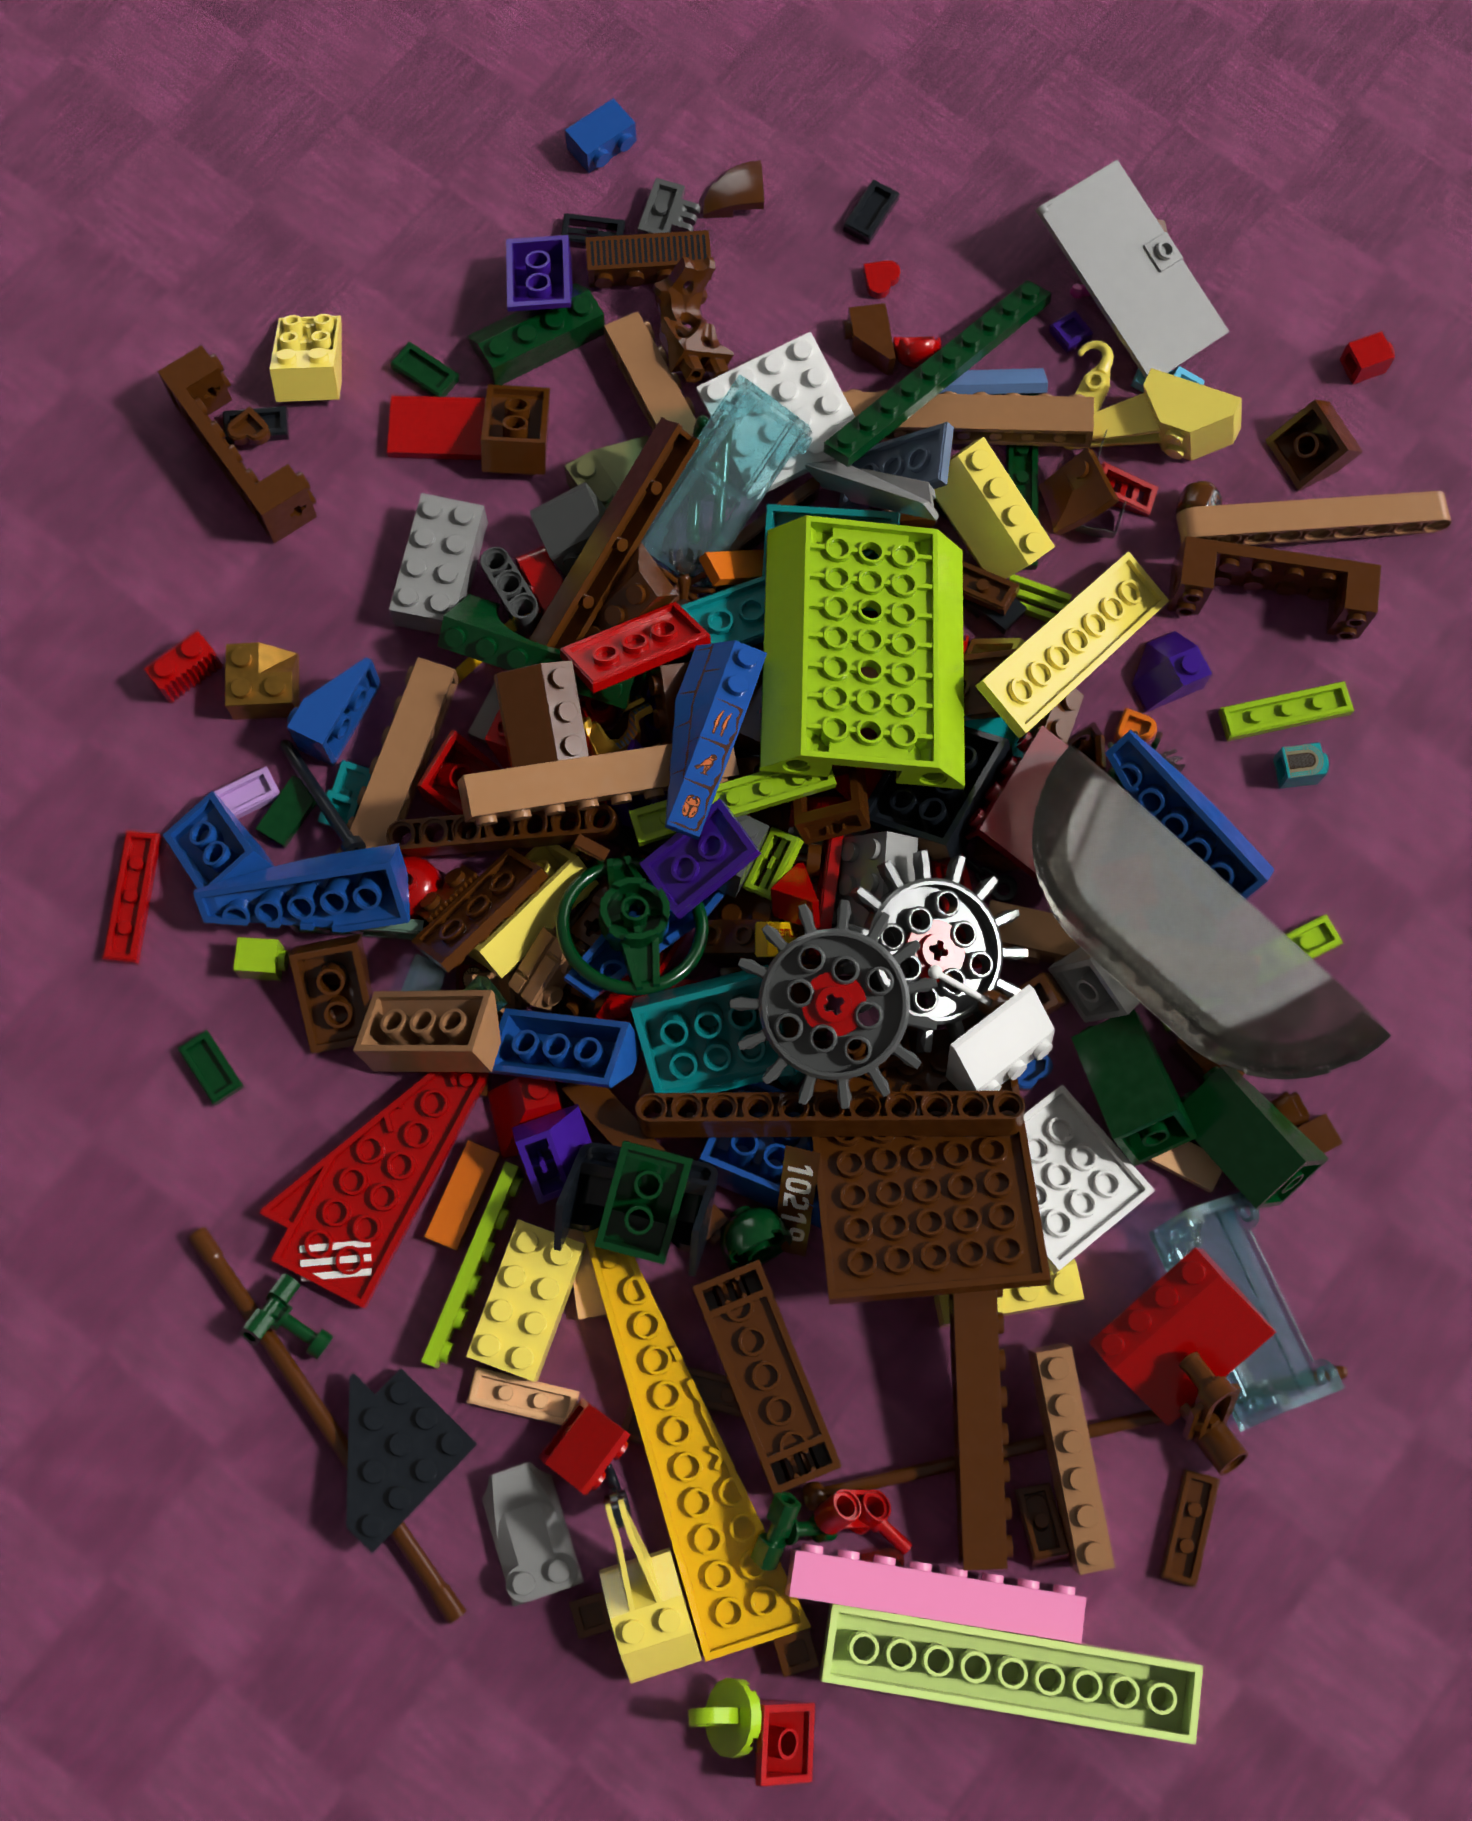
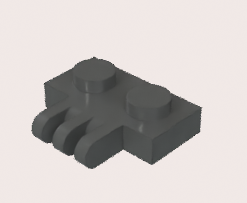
M655 178L638 226V234L693 231V225L697 221L696 215H699L701 207L697 203L683 200L685 194L684 185Z

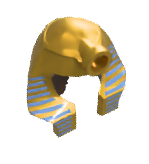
M641 694L635 696L626 709L621 708L620 718L610 730H603L601 725L595 721L592 722L590 717L582 718L589 756L626 751L630 741L634 739L640 743L641 729L638 721L654 712L648 702L645 703ZM661 738L641 745L644 748L659 746Z

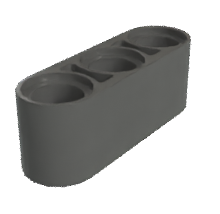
M491 547L483 552L480 559L487 580L516 629L523 635H532L543 617L537 600L508 552L501 547Z

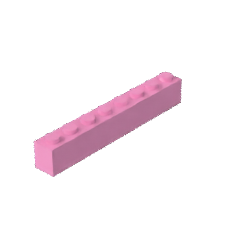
M802 1543L801 1550L791 1549L785 1595L789 1597L1080 1644L1082 1642L1086 1597L1075 1595L1076 1587L1053 1584V1591L1039 1589V1581L1018 1578L1017 1585L1003 1583L1004 1576L982 1572L981 1579L967 1577L968 1570L947 1566L944 1574L932 1572V1564L910 1561L909 1568L895 1566L896 1558L874 1555L873 1562L859 1560L860 1552L838 1549L837 1556L823 1554V1546Z

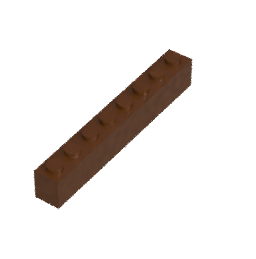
M1003 1289L949 1294L958 1563L963 1570L1008 1569L1007 1558L1013 1557L1012 1536L1006 1535V1520H1011L1012 1507L1010 1497H1005L1004 1483L1010 1482V1465L1008 1460L1003 1459V1445H1008L1009 1443L1007 1423H1002V1408H1007L1006 1386H1001L1000 1371H1005L1006 1369L1004 1349H999V1334H1004L1003 1312H998L997 1297L1003 1296Z

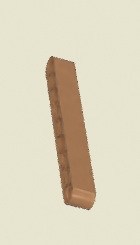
M1442 491L1198 506L1184 509L1176 514L1181 544L1186 536L1243 545H1261L1438 532L1452 524L1446 497Z

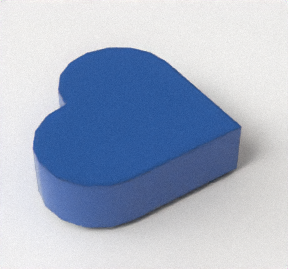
M1048 1055L1041 1060L1035 1058L1027 1064L1026 1070L1017 1078L1019 1090L1028 1091L1035 1086L1038 1080L1048 1077L1053 1069V1062Z

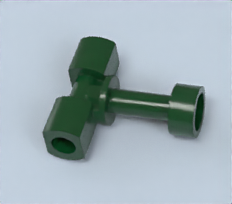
M285 1273L281 1275L265 1298L267 1302L262 1309L257 1308L239 1332V1335L244 1340L257 1346L269 1328L277 1331L282 1326L309 1345L306 1353L318 1360L334 1337L323 1328L319 1334L289 1314L293 1307L288 1303L301 1285Z
M778 1492L774 1495L766 1516L771 1522L767 1533H762L758 1536L750 1558L762 1570H775L778 1567L785 1546L794 1545L799 1537L811 1536L815 1542L822 1543L835 1540L837 1534L829 1535L821 1531L815 1522L814 1514L811 1515L809 1521L798 1522L796 1518L802 1504L792 1493Z

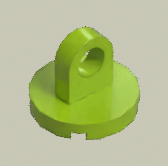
M725 1678L717 1682L709 1694L706 1708L688 1710L689 1727H706L707 1737L712 1748L722 1757L741 1758L749 1754L753 1747H750L753 1739H758L761 1731L762 1712L760 1700L756 1691L750 1690L748 1686L750 1683L745 1679Z

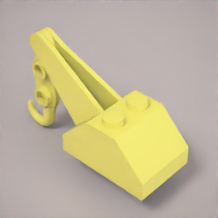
M1097 340L1087 342L1078 351L1079 356H1083L1086 351L1091 349L1099 350L1102 353L1099 364L1083 377L1075 393L1085 397H1094V430L1090 447H1100L1106 432L1102 447L1159 443L1161 450L1169 457L1174 459L1184 458L1192 461L1234 444L1241 429V397L1151 368L1143 384L1144 393L1100 410L1110 389V368L1114 359L1113 351L1107 343ZM1063 446L1064 448L1069 449V450L1078 449V448H1086V447H1066V446Z

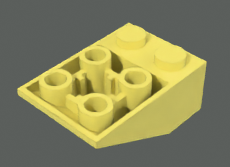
M320 314L312 317L289 315L278 319L270 363V374L276 402L339 400L342 383L341 315Z

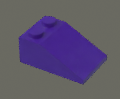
M568 235L506 239L508 312L571 307L573 279Z

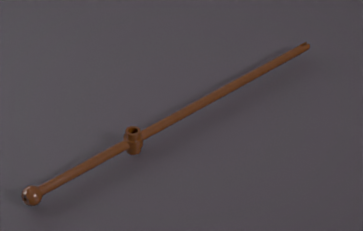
M1338 1365L1241 1388L1236 1404L1341 1380L1348 1376V1369ZM1150 1409L1087 1424L1091 1439L1163 1421ZM1044 1435L1003 1445V1459L1047 1449ZM955 1456L823 1486L822 1483L817 1481L809 1482L802 1488L805 1507L815 1511L819 1504L841 1489H879L955 1471Z

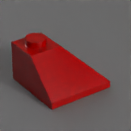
M517 1077L487 1092L502 1159L520 1155L515 1143L512 1127L562 1110L556 1081Z

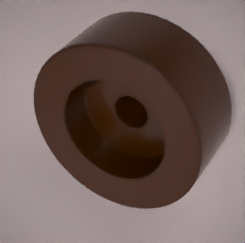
M808 844L807 853H798L793 866L804 862L809 877L819 878L822 845Z

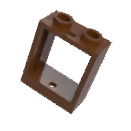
M832 766L834 777L849 773L851 800L808 811L807 796L793 800L795 827L806 845L871 829L865 768Z

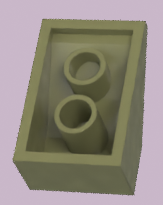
M643 436L591 450L564 465L567 485L570 489H573L586 482L607 509L649 437ZM678 480L671 492L681 487Z

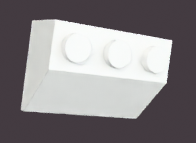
M1030 984L950 1044L946 1078L959 1091H999L1001 1085L1009 1078L1015 1080L1021 1076L1026 1070L1028 1063L1035 1058L1041 1060L1051 1051L1055 1029L1039 997Z

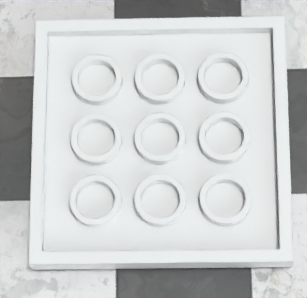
M811 331L696 387L718 434L724 419L730 418L734 421L735 426L732 430L729 455L751 499L808 473L809 471L805 467L806 464L835 460L824 453V442L855 418Z
M1063 1084L1024 1114L1048 1265L1054 1275L1155 1191Z

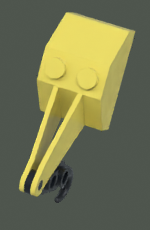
M610 1463L605 1470L609 1494L604 1495V1506L612 1529L618 1564L600 1569L599 1576L619 1653L632 1684L702 1661L670 1547L648 1553L631 1519V1508L626 1490L621 1489L616 1472ZM623 1527L626 1529L628 1538L637 1558L625 1561L618 1530Z

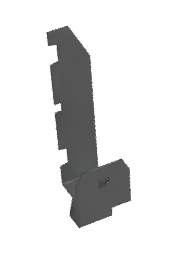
M1105 432V434H1104V437H1103V440H1102V443H1101V446H1100V449H1099V452H1098V455H1097V458H1098V459H1099V455H1100V452H1101V449H1102V445H1103L1104 438H1105V436H1106V432ZM1126 500L1121 507L1114 532L1084 525L1075 528V531L1094 537L1113 539L1118 531Z

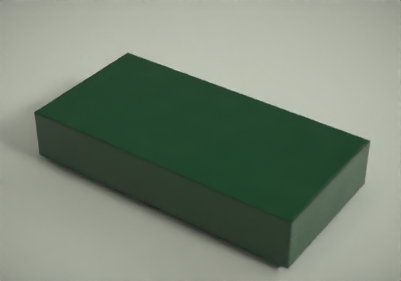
M410 341L390 363L393 371L433 397H446L460 380L458 373Z
M292 775L256 827L258 833L285 849L316 805L300 778Z
M207 1029L177 1048L214 1106H217L245 1087Z

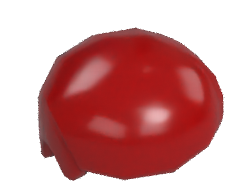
M930 336L893 337L895 356L898 362L907 368H918L942 348L941 338L939 337L938 340Z

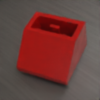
M581 1398L539 1455V1458L579 1492L587 1496L590 1490L595 1491L602 1484L606 1477V1472L604 1471L613 1459L615 1461L624 1454L628 1447L627 1439L631 1434L585 1399Z

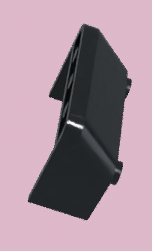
M588 1143L579 1149L556 1203L554 1250L561 1251L570 1229L588 1232L600 1226L621 1150L620 1146ZM696 1160L692 1161L671 1239L677 1248L690 1252L688 1275L694 1277L696 1276L707 1241L718 1178V1171L713 1165Z

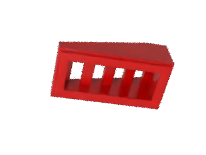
M1103 461L1101 466L1113 489L1115 483L1119 484L1118 490L1115 492L1119 502L1113 506L1121 509L1126 500L1124 510L1148 517L1159 487ZM1128 487L1132 488L1129 498L1125 496ZM1139 491L1144 492L1141 503L1136 502Z

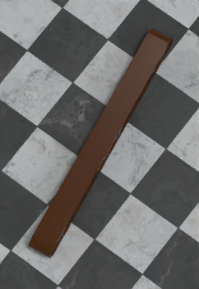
M878 1091L851 1092L850 1107L841 1109L837 1099L838 1092H813V1096L806 1105L799 1103V1092L649 1093L639 1098L636 1102L635 1110L639 1129L644 1135L652 1138L1009 1136L1019 1132L1023 1126L1025 1102L1021 1095L1014 1091H890V1094L885 1097ZM1008 1110L1014 1112L1015 1115L1005 1116L1001 1112ZM830 1111L835 1112L837 1115L825 1117L822 1114ZM867 1111L872 1113V1115L862 1117L858 1113ZM897 1111H904L908 1113V1115L899 1117L894 1115L893 1113ZM932 1111H940L944 1114L942 1116L936 1117L930 1115L929 1113ZM976 1111L979 1115L969 1116L965 1112ZM688 1112L695 1114L690 1118L681 1117L683 1114ZM722 1112L730 1113V1115L725 1118H719L716 1116L717 1114ZM756 1112H763L766 1114L763 1117L759 1118L751 1116ZM790 1112L801 1113L798 1117L787 1116ZM650 1113H659V1116L655 1118H646Z

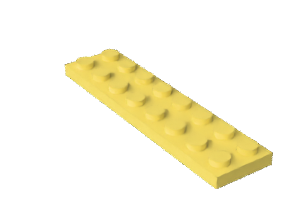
M1128 551L976 685V688L1015 735L1020 738L1167 604L1169 599Z

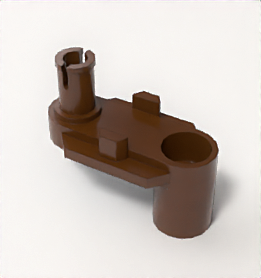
M1193 1352L1186 1356L1179 1365L1181 1370L1186 1373L1198 1388V1396L1194 1407L1191 1408L1187 1402L1180 1407L1179 1413L1186 1420L1182 1435L1186 1441L1193 1440L1219 1475L1223 1476L1238 1468L1249 1456L1247 1450L1226 1425L1229 1416L1233 1413L1241 1388L1237 1383L1231 1384L1225 1376H1215L1200 1357V1354Z

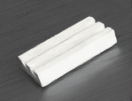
M371 1242L333 1243L332 1250H341L346 1246L357 1248L371 1247ZM329 1243L309 1245L311 1252L327 1251L329 1248ZM305 1245L300 1246V1253H306ZM363 1254L364 1262L372 1261L371 1254ZM359 1255L340 1257V1264L360 1262ZM336 1257L300 1260V1267L336 1264ZM372 1268L361 1269L352 1275L344 1274L341 1271L312 1274L324 1280L372 1276ZM301 1276V1282H309V1281H310V1280H308V1279H306V1278H304V1277Z

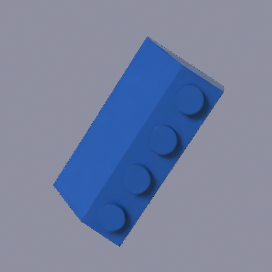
M505 1008L499 1024L501 1044L493 1070L487 1073L612 1088L634 1072L641 1050V1043L638 1034L629 1022Z

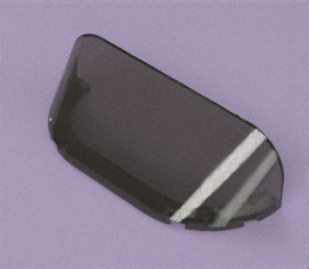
M1073 745L1068 746L1049 773L1035 810L1032 828V851L1039 886L1042 888L1045 898L1051 907L1052 914L1064 931L1177 1036L1199 1054L1221 1066L1226 1065L1243 1071L1244 1074L1249 1076L1282 1080L1303 1079L1328 1074L1331 1070L1361 1060L1392 1036L1386 1027L1348 990L1122 786Z

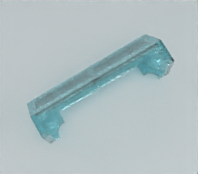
M739 374L697 439L701 442L640 542L654 561L677 577L679 576V565L684 570L690 565V576L693 578L704 571L699 558L705 552L728 551L791 456L795 457L798 453L804 454L812 442V437H810L812 431L809 425L754 383ZM708 576L692 585L693 587H716L712 585Z
M1241 1192L1188 1208L1148 1234L1166 1273L1195 1247L1204 1249L1277 1331L1274 1336L1226 1377L1231 1384L1237 1383L1241 1388L1232 1415L1239 1431L1242 1432L1345 1389V1386L1337 1369L1331 1362L1326 1359L1314 1361L1251 1230L1259 1222V1209H1255Z

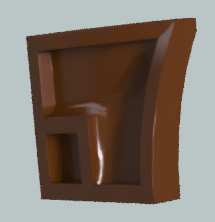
M1087 447L1038 486L1049 511L1053 531L1058 535H1062L1087 523L1119 502L1094 450Z

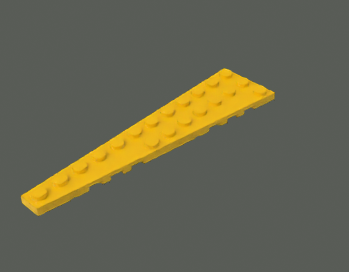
M599 1227L583 1232L705 1662L811 1628L798 1598L785 1595L787 1576L781 1563L779 1562L775 1570H762L750 1558L758 1536L766 1532L635 1257L595 1247Z

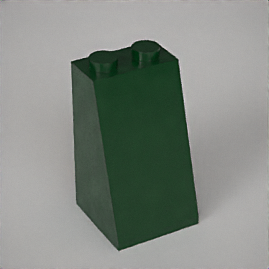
M1135 1009L1128 1015L1113 1017L1098 1025L1088 1026L1079 1034L1071 1037L1111 1136L1134 1167L1198 1138L1145 1024Z
M1233 1066L1213 1067L1202 1077L1204 1083L1196 1091L1190 1090L1180 1098L1198 1138H1195L1197 1143L1255 1209L1280 1206L1329 1160L1312 1141Z

